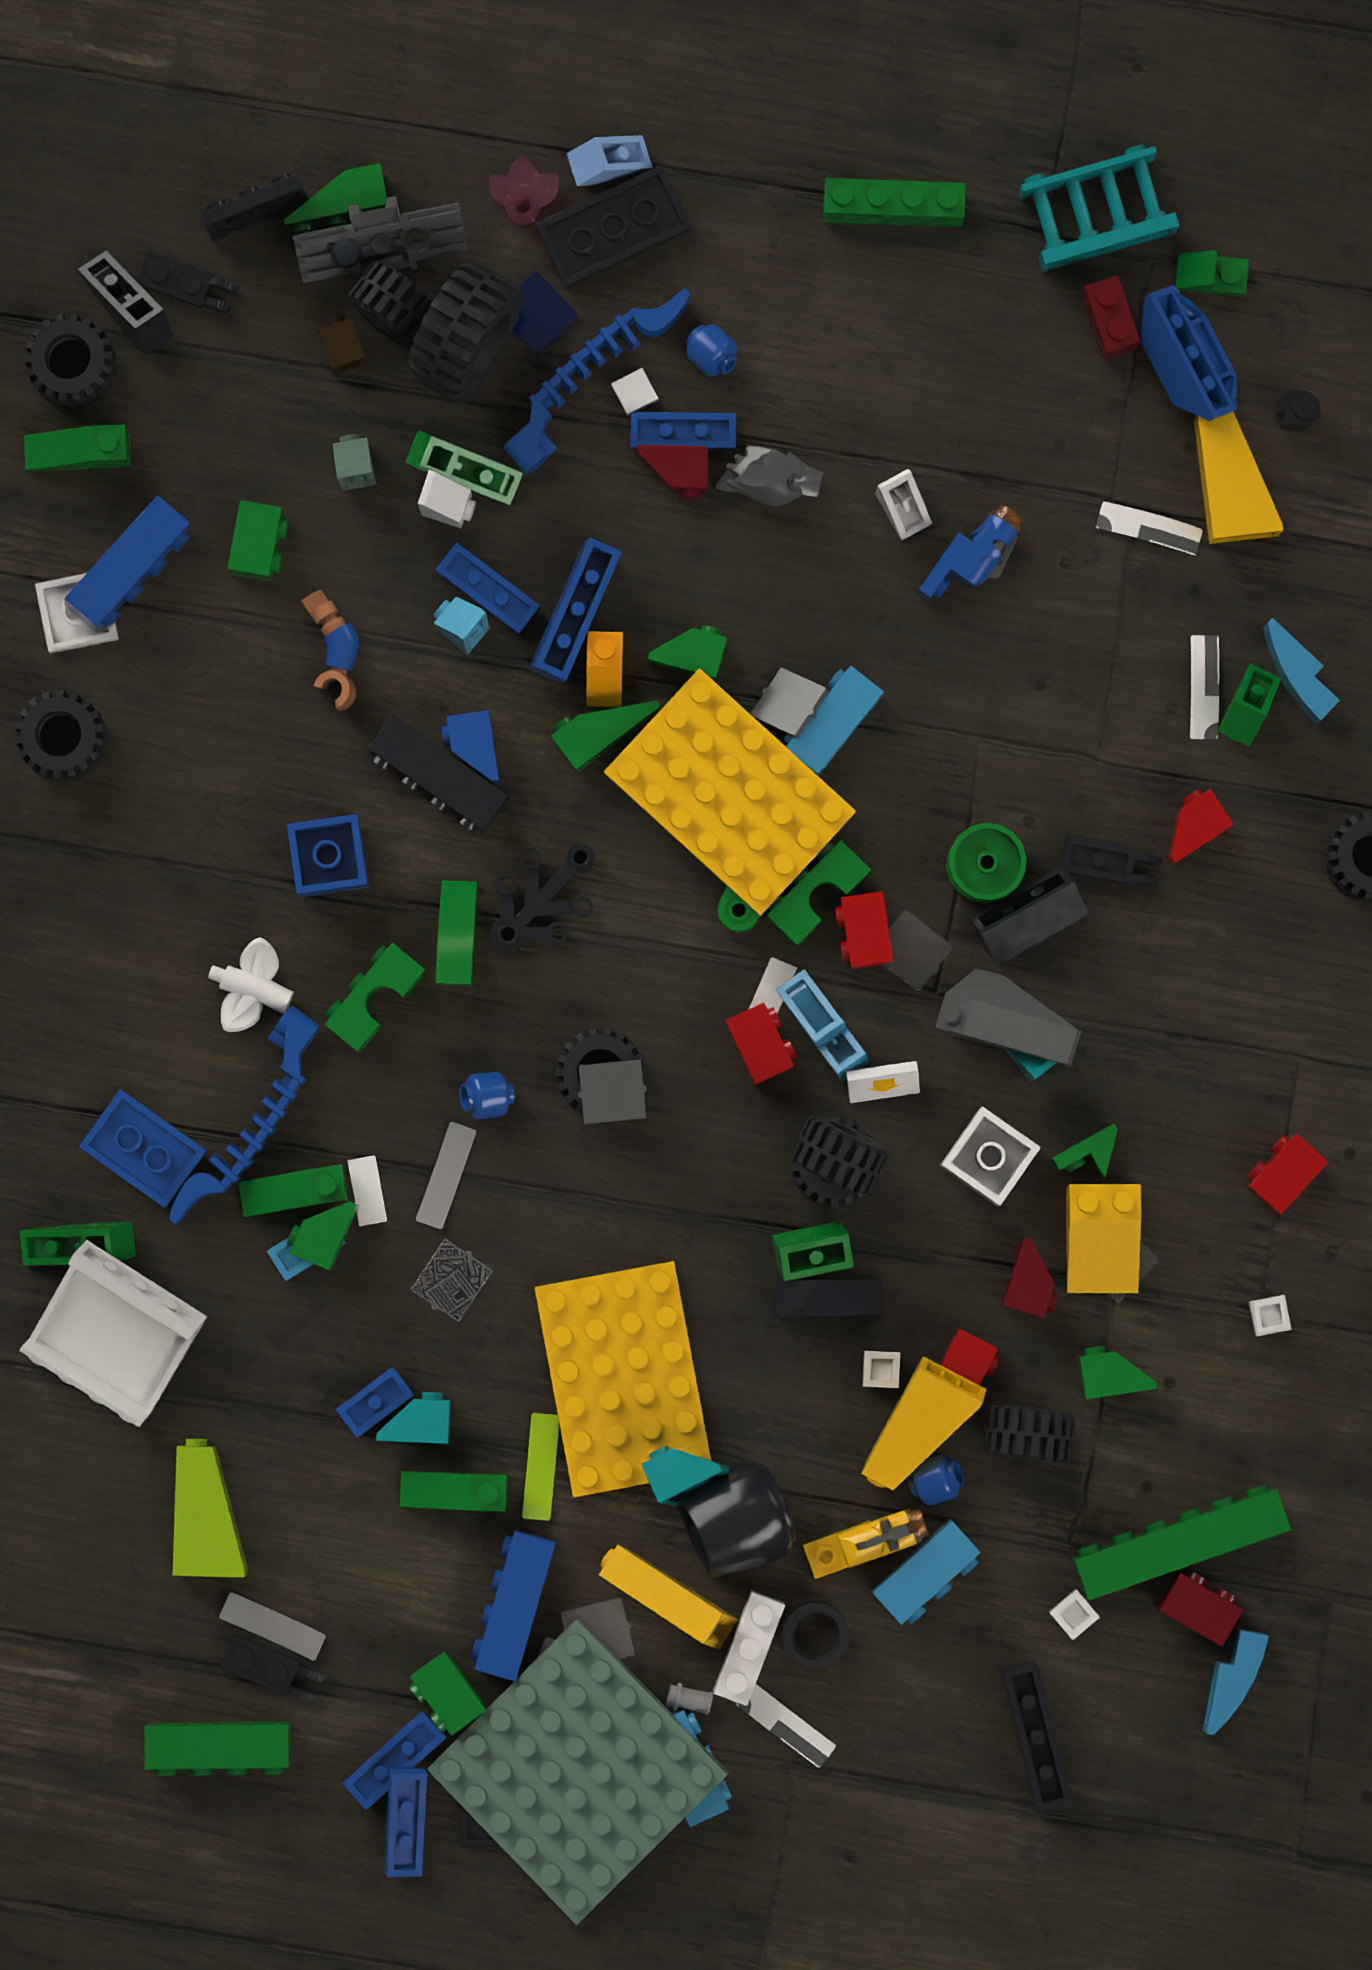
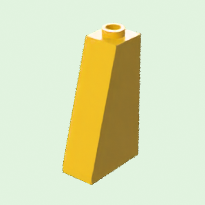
M1234 412L1211 421L1196 416L1194 427L1209 544L1279 536L1283 531L1282 521Z
M923 1356L869 1454L861 1474L866 1476L868 1481L877 1487H887L894 1490L980 1408L987 1389Z
M617 1545L615 1550L610 1549L602 1559L600 1566L603 1569L599 1576L704 1645L720 1650L738 1622L737 1618L623 1546Z

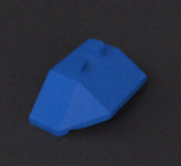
M1174 285L1148 294L1145 297L1141 344L1172 404L1208 421L1237 410V374L1205 313L1188 298L1180 295V291Z

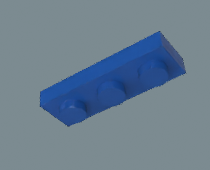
M631 412V449H638V445L708 446V450H736V413Z
M457 542L435 569L436 573L518 635L522 633L541 608L538 603Z
M422 1710L342 1784L367 1810L388 1791L389 1769H412L447 1736L438 1729L433 1720Z
M389 1769L384 1868L386 1877L422 1876L427 1772L425 1769Z

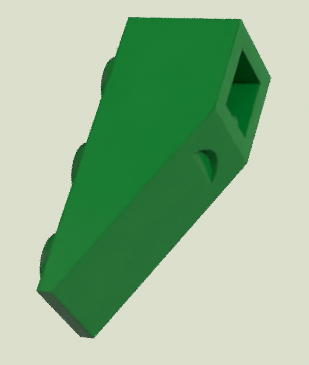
M380 163L345 170L284 219L287 232H294L295 235L313 232L315 227L329 225V228L348 225L350 224L348 205L359 204L362 212L385 208L387 193Z

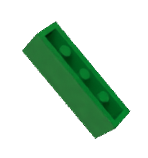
M825 178L823 222L962 227L965 218L966 183Z
M291 1721L148 1723L145 1725V1770H154V1776L175 1775V1769H190V1775L194 1776L211 1775V1769H225L226 1775L247 1774V1768H261V1774L275 1775L283 1774V1768H289L291 1765Z

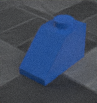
M489 710L446 716L448 725L441 726L444 747L451 746L453 756L491 784H500Z

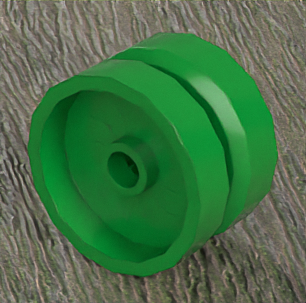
M982 823L970 826L957 837L947 855L946 871L950 884L960 896L972 903L987 905L999 902L1014 892L1025 875L1027 858L1023 844L1014 832L1000 824ZM982 857L986 861L993 860L994 864L990 869H984L981 866L980 860Z

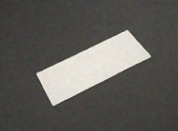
M771 957L749 1009L764 1002L767 1009L774 1007L776 1013H778L783 1000L776 989L794 977L797 968Z
M376 1156L347 1160L355 1203L359 1205L357 1209L359 1226L386 1222L387 1217Z

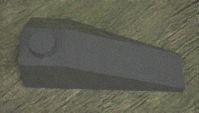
M976 968L945 994L935 1026L960 1038L1070 1066L1082 1032L1056 1012L1039 1002L1033 995L1017 986L1008 977Z

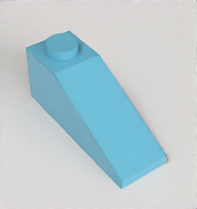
M455 597L451 603L445 600L433 615L437 619L433 623L435 629L467 655L490 629L486 612L458 597Z

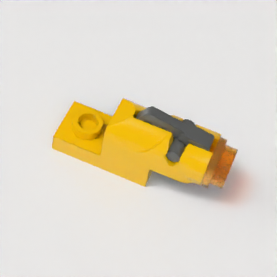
M909 1508L803 1544L814 1578L817 1579L847 1567L851 1568L922 1542L921 1538L929 1536L920 1509L911 1511Z

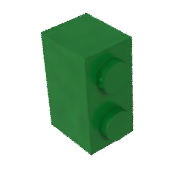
M240 500L227 567L230 574L272 582L273 573L280 572L283 553L278 552L280 538L286 539L289 527V518H284L285 513L282 507Z
M841 1221L772 1235L777 1268L784 1281L854 1267L849 1234Z
M447 1649L410 1676L413 1681L409 1685L411 1691L420 1703L426 1700L434 1712L430 1717L441 1732L448 1730L452 1736L488 1708Z

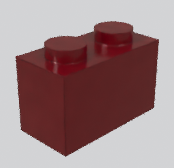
M1118 275L1086 285L1081 297L1102 359L1107 360L1136 350L1140 339Z
M1188 1570L1186 1576L1177 1571L1156 1609L1222 1647L1243 1611L1242 1608L1235 1605L1238 1598L1219 1588L1217 1593L1212 1592L1204 1587L1208 1580Z

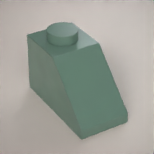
M351 434L340 437V442L332 444L337 479L342 491L377 485L367 437L360 438L359 434Z

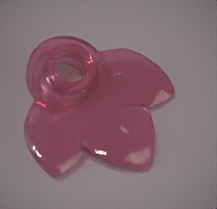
M521 155L512 164L508 176L498 174L490 176V193L496 202L506 207L507 215L513 222L526 225L537 219L541 207L554 201L559 189V176L557 172H548L539 176L532 162L526 156ZM522 202L527 203L530 206L529 211L520 213L517 210L518 204Z

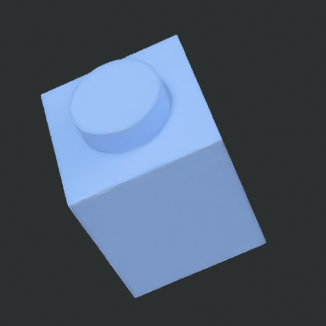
M642 135L594 137L567 153L577 186L603 185L653 168Z

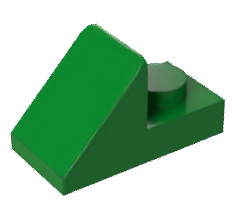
M1217 250L1178 254L1175 287L1179 291L1244 297L1246 294L1249 259L1217 256Z
M1115 1123L1051 1158L1050 1161L1056 1171L1065 1168L1067 1173H1070L1086 1164L1083 1157L1088 1155L1101 1179L1105 1178L1118 1131Z

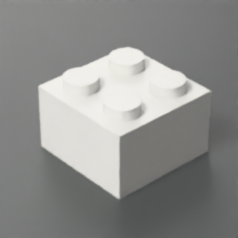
M982 1106L944 1158L940 1167L998 1207L1001 1206L1041 1147Z

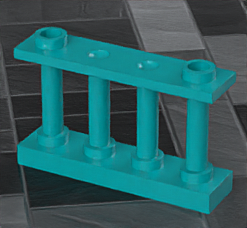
M1137 145L1125 150V155L1049 177H1045V174L1041 173L1024 180L1025 184H1021L1018 192L1019 197L1024 199L1033 196L1047 245L1044 246L1045 250L1040 252L1038 258L1042 272L1176 234L1179 227L1176 213L1166 215L1165 211H1161L1147 163L1154 161L1157 150L1155 146L1145 148V145ZM1131 167L1134 169L1147 212L1145 221L1133 225L1131 220H1127L1113 174L1114 172ZM1100 177L1114 223L1111 227L1112 231L1099 234L1098 230L1093 228L1080 182ZM1065 186L1081 234L1078 236L1077 241L1065 244L1064 240H1060L1046 193Z

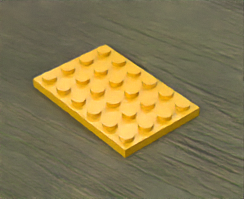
M700 668L604 771V774L759 916L770 907L856 813L855 809Z
M674 1261L535 1287L573 1497L648 1484L649 1480L641 1464L650 1460L649 1454L664 1446L711 1460Z

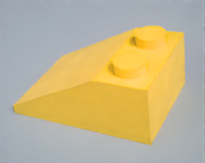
M1069 1184L1066 1187L1067 1293H1138L1141 1184Z

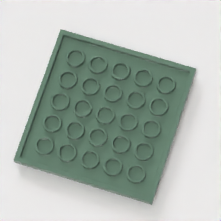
M577 1618L516 1679V1682L514 1681L427 1769L576 1925L729 1774L714 1756L580 1618Z

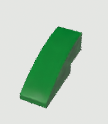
M442 880L436 962L437 985L472 986L477 882Z

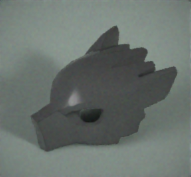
M747 446L745 448V457L736 454L734 456L736 464L728 463L725 467L728 470L716 483V489L741 493L765 506L778 508L796 500L800 496L818 497L824 472L806 465L791 452L785 455L775 449Z

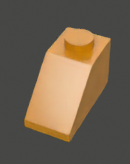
M587 632L586 707H622L623 632Z

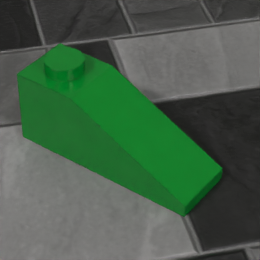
M125 424L86 426L24 435L25 471L131 467L130 432Z
M421 430L417 431L405 461L417 469L427 473L429 470L436 472L475 492L511 505L523 472Z
M657 701L580 714L573 720L570 716H567L553 727L555 733L551 735V740L574 771L578 773L661 710V706Z
M343 1165L238 1182L244 1217L349 1201Z
M99 1222L20 1230L23 1266L68 1265L73 1254L86 1240L119 1261L136 1257L132 1222Z
M401 1471L400 1507L506 1511L508 1474Z

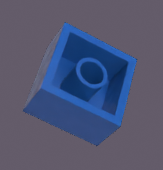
M357 814L287 824L296 894L299 898L370 888L360 818Z

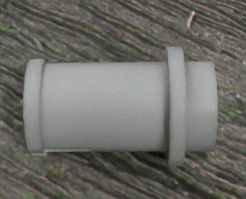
M678 1683L677 1686L670 1685L666 1706L673 1707V1711L681 1708L709 1715L713 1692L682 1687V1683Z

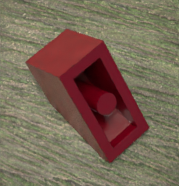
M638 445V459L671 493L679 494L681 499H699L700 494H707L708 446Z
M1023 1237L1001 1305L1044 1318L1046 1312L1052 1314L1058 1293L1052 1292L1055 1284L1032 1239Z

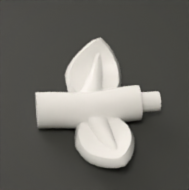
M261 937L254 939L244 949L240 957L241 969L228 965L225 970L213 965L209 972V979L219 982L220 989L230 992L225 997L221 1007V1024L223 1030L227 1032L242 1031L253 1026L260 1019L263 1004L284 1014L292 1001L294 991L272 981L279 968V961L274 948Z

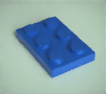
M121 1089L79 1146V1148L166 1209L207 1153L205 1148Z

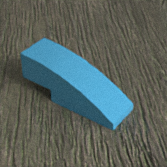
M1272 618L1263 629L1275 668L1297 705L1317 725L1340 700L1315 677L1324 666Z
M805 969L776 989L783 1002L841 1083L847 1079L846 1071L858 1070L870 1063L865 1051Z
M1236 1628L1230 1663L1216 1660L1202 1730L1206 1734L1214 1735L1230 1719L1244 1700L1256 1678L1264 1657L1269 1638L1265 1633Z

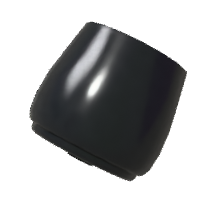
M746 1460L729 1466V1473L710 1478L707 1484L678 1499L680 1515L689 1539L702 1566L712 1579L757 1569L773 1563L786 1556L796 1541L795 1528L785 1500L773 1476L762 1463L756 1464L752 1460Z

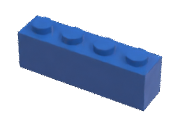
M157 495L64 598L65 606L96 633L102 627L110 628L121 613L117 610L127 600L129 603H132L143 591L144 587L141 586L143 581L149 575L153 578L156 577L165 567L167 561L164 558L171 550L174 549L178 552L190 538L188 534L190 522Z
M591 537L584 541L528 670L559 684L567 680L620 558L621 551Z
M515 1529L513 1537L506 1535L500 1556L507 1557L503 1571H495L490 1588L491 1591L497 1592L493 1606L486 1604L480 1625L486 1626L483 1640H475L470 1658L477 1661L474 1670L516 1682L555 1548V1540Z

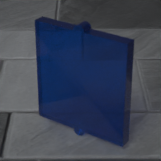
M535 271L519 286L524 299L522 300L523 306L519 312V319L513 331L538 354L554 338L558 339L561 337V331L578 316V313Z

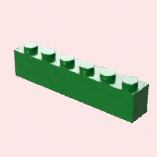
M1266 1484L1246 1490L1247 1497L1234 1501L1232 1496H1228L1212 1502L1214 1508L1200 1513L1199 1507L1178 1514L1179 1521L1166 1524L1165 1519L1145 1525L1147 1532L1133 1536L1132 1531L1113 1536L1111 1537L1113 1543L1099 1548L1097 1542L1079 1548V1555L1072 1557L1086 1599L1092 1600L1290 1531L1291 1528L1277 1489H1267Z

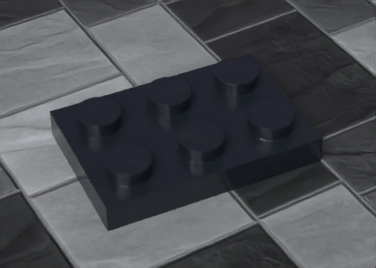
M290 173L283 174L274 178L271 181L272 185L262 189L258 187L245 189L239 193V198L227 203L225 200H219L209 204L206 207L207 211L200 214L212 242L303 205L308 201L299 174L291 176Z

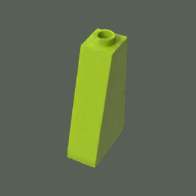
M186 1439V1445L177 1446L173 1576L246 1577L248 1575V1567L216 1446H207V1439Z

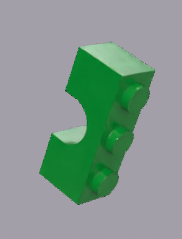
M842 840L836 846L829 842L816 856L820 862L811 871L805 867L793 880L792 883L795 887L786 896L781 893L768 908L771 912L766 916V919L795 947L822 921L813 912L809 904V896L814 889L825 885L837 889L844 897H847L871 872V869Z
M391 943L388 948L382 945L370 960L374 964L366 975L360 972L348 986L351 993L342 1003L338 999L325 1014L329 1019L325 1025L358 1053L365 1048L382 1027L368 1012L370 996L379 989L387 988L394 990L405 999L427 972L394 943Z

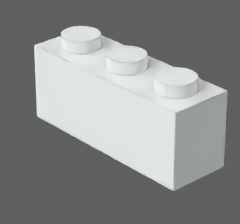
M750 1590L714 1685V1694L745 1706L748 1705L784 1610V1602Z

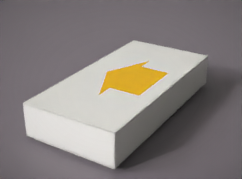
M916 1061L846 1071L850 1103L920 1093Z

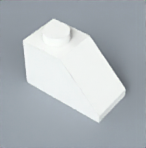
M429 470L418 506L421 516L462 528L464 520H471L476 501L471 500V489Z

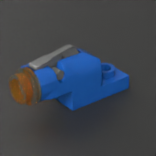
M1000 505L997 510H992L987 520L970 535L973 538L972 540L959 532L922 584L917 595L928 603L934 595L940 598L951 583V580L946 578L948 574L970 589L983 584L986 579H998L1018 538L1017 535L1021 531L1019 526L1023 519L1010 508Z

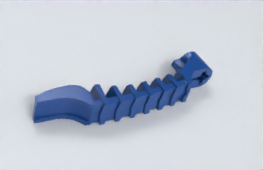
M686 288L660 307L654 309H638L633 307L625 315L616 316L610 326L600 329L598 336L592 341H586L583 349L577 354L573 353L565 366L556 369L554 377L542 383V389L536 395L532 394L529 397V404L532 406L530 422L503 447L526 475L535 471L558 448L544 432L546 424L553 417L548 409L553 404L559 409L566 402L557 390L563 386L570 395L573 394L579 387L571 379V376L577 372L584 381L590 377L592 372L585 365L590 359L597 368L605 364L607 360L600 353L604 346L608 348L614 358L623 353L624 350L614 339L619 334H621L632 351L639 348L642 344L631 330L630 326L632 324L646 337L654 338L664 334L675 324L690 302V294Z
M293 1005L284 1013L267 1039L284 1051V1061L279 1070L286 1076L282 1081L276 1078L270 1086L272 1090L281 1095L280 1100L276 1102L268 1095L263 1099L261 1105L269 1110L271 1114L268 1119H265L258 1112L252 1117L250 1122L260 1129L256 1136L247 1128L239 1135V1138L249 1145L245 1152L233 1142L224 1150L237 1161L233 1168L217 1153H214L208 1160L224 1176L222 1181L207 1173H197L186 1181L178 1193L170 1212L169 1219L175 1225L180 1224L198 1200L211 1194H225L232 1184L234 1185L239 1182L243 1171L253 1164L254 1156L264 1149L267 1138L272 1136L277 1130L276 1125L279 1120L283 1119L288 1113L287 1107L298 1097L296 1093L300 1086L307 1082V1079L303 1077L301 1055L312 1042L321 1026Z

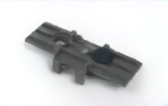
M396 196L386 198L385 208L362 212L359 204L348 205L351 224L293 235L303 283L355 273L358 282L374 261L384 263L395 270L411 267L413 271L418 270L417 260L468 250L459 202L402 214L399 212ZM419 228L425 233V238L422 242L413 243L412 237L407 236L406 233L410 229ZM403 249L408 252V254L360 263L363 257Z

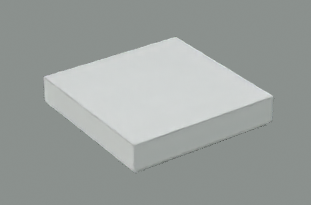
M87 573L35 584L48 652L50 654L119 640L116 622L110 628L102 627L96 633L64 604V598Z

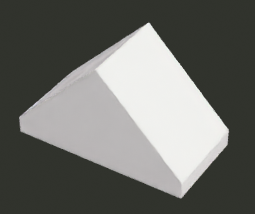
M909 469L877 485L875 495L901 540L933 524Z

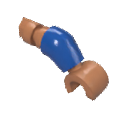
M320 589L301 600L317 625L322 624L323 626L321 632L325 636L323 641L327 646L326 666L330 667L329 671L322 673L315 680L313 686L326 690L330 683L339 681L342 686V693L335 700V706L337 710L342 711L348 709L356 697L354 682L346 674L347 671H352L360 647L359 638L351 623H346L342 616L337 617L338 609L332 600L328 601Z

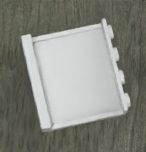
M86 1240L73 1254L68 1263L70 1267L32 1335L19 1351L27 1355L33 1363L44 1366L58 1375L63 1382L74 1385L88 1394L94 1402L110 1408L124 1421L140 1427L152 1413L207 1316Z

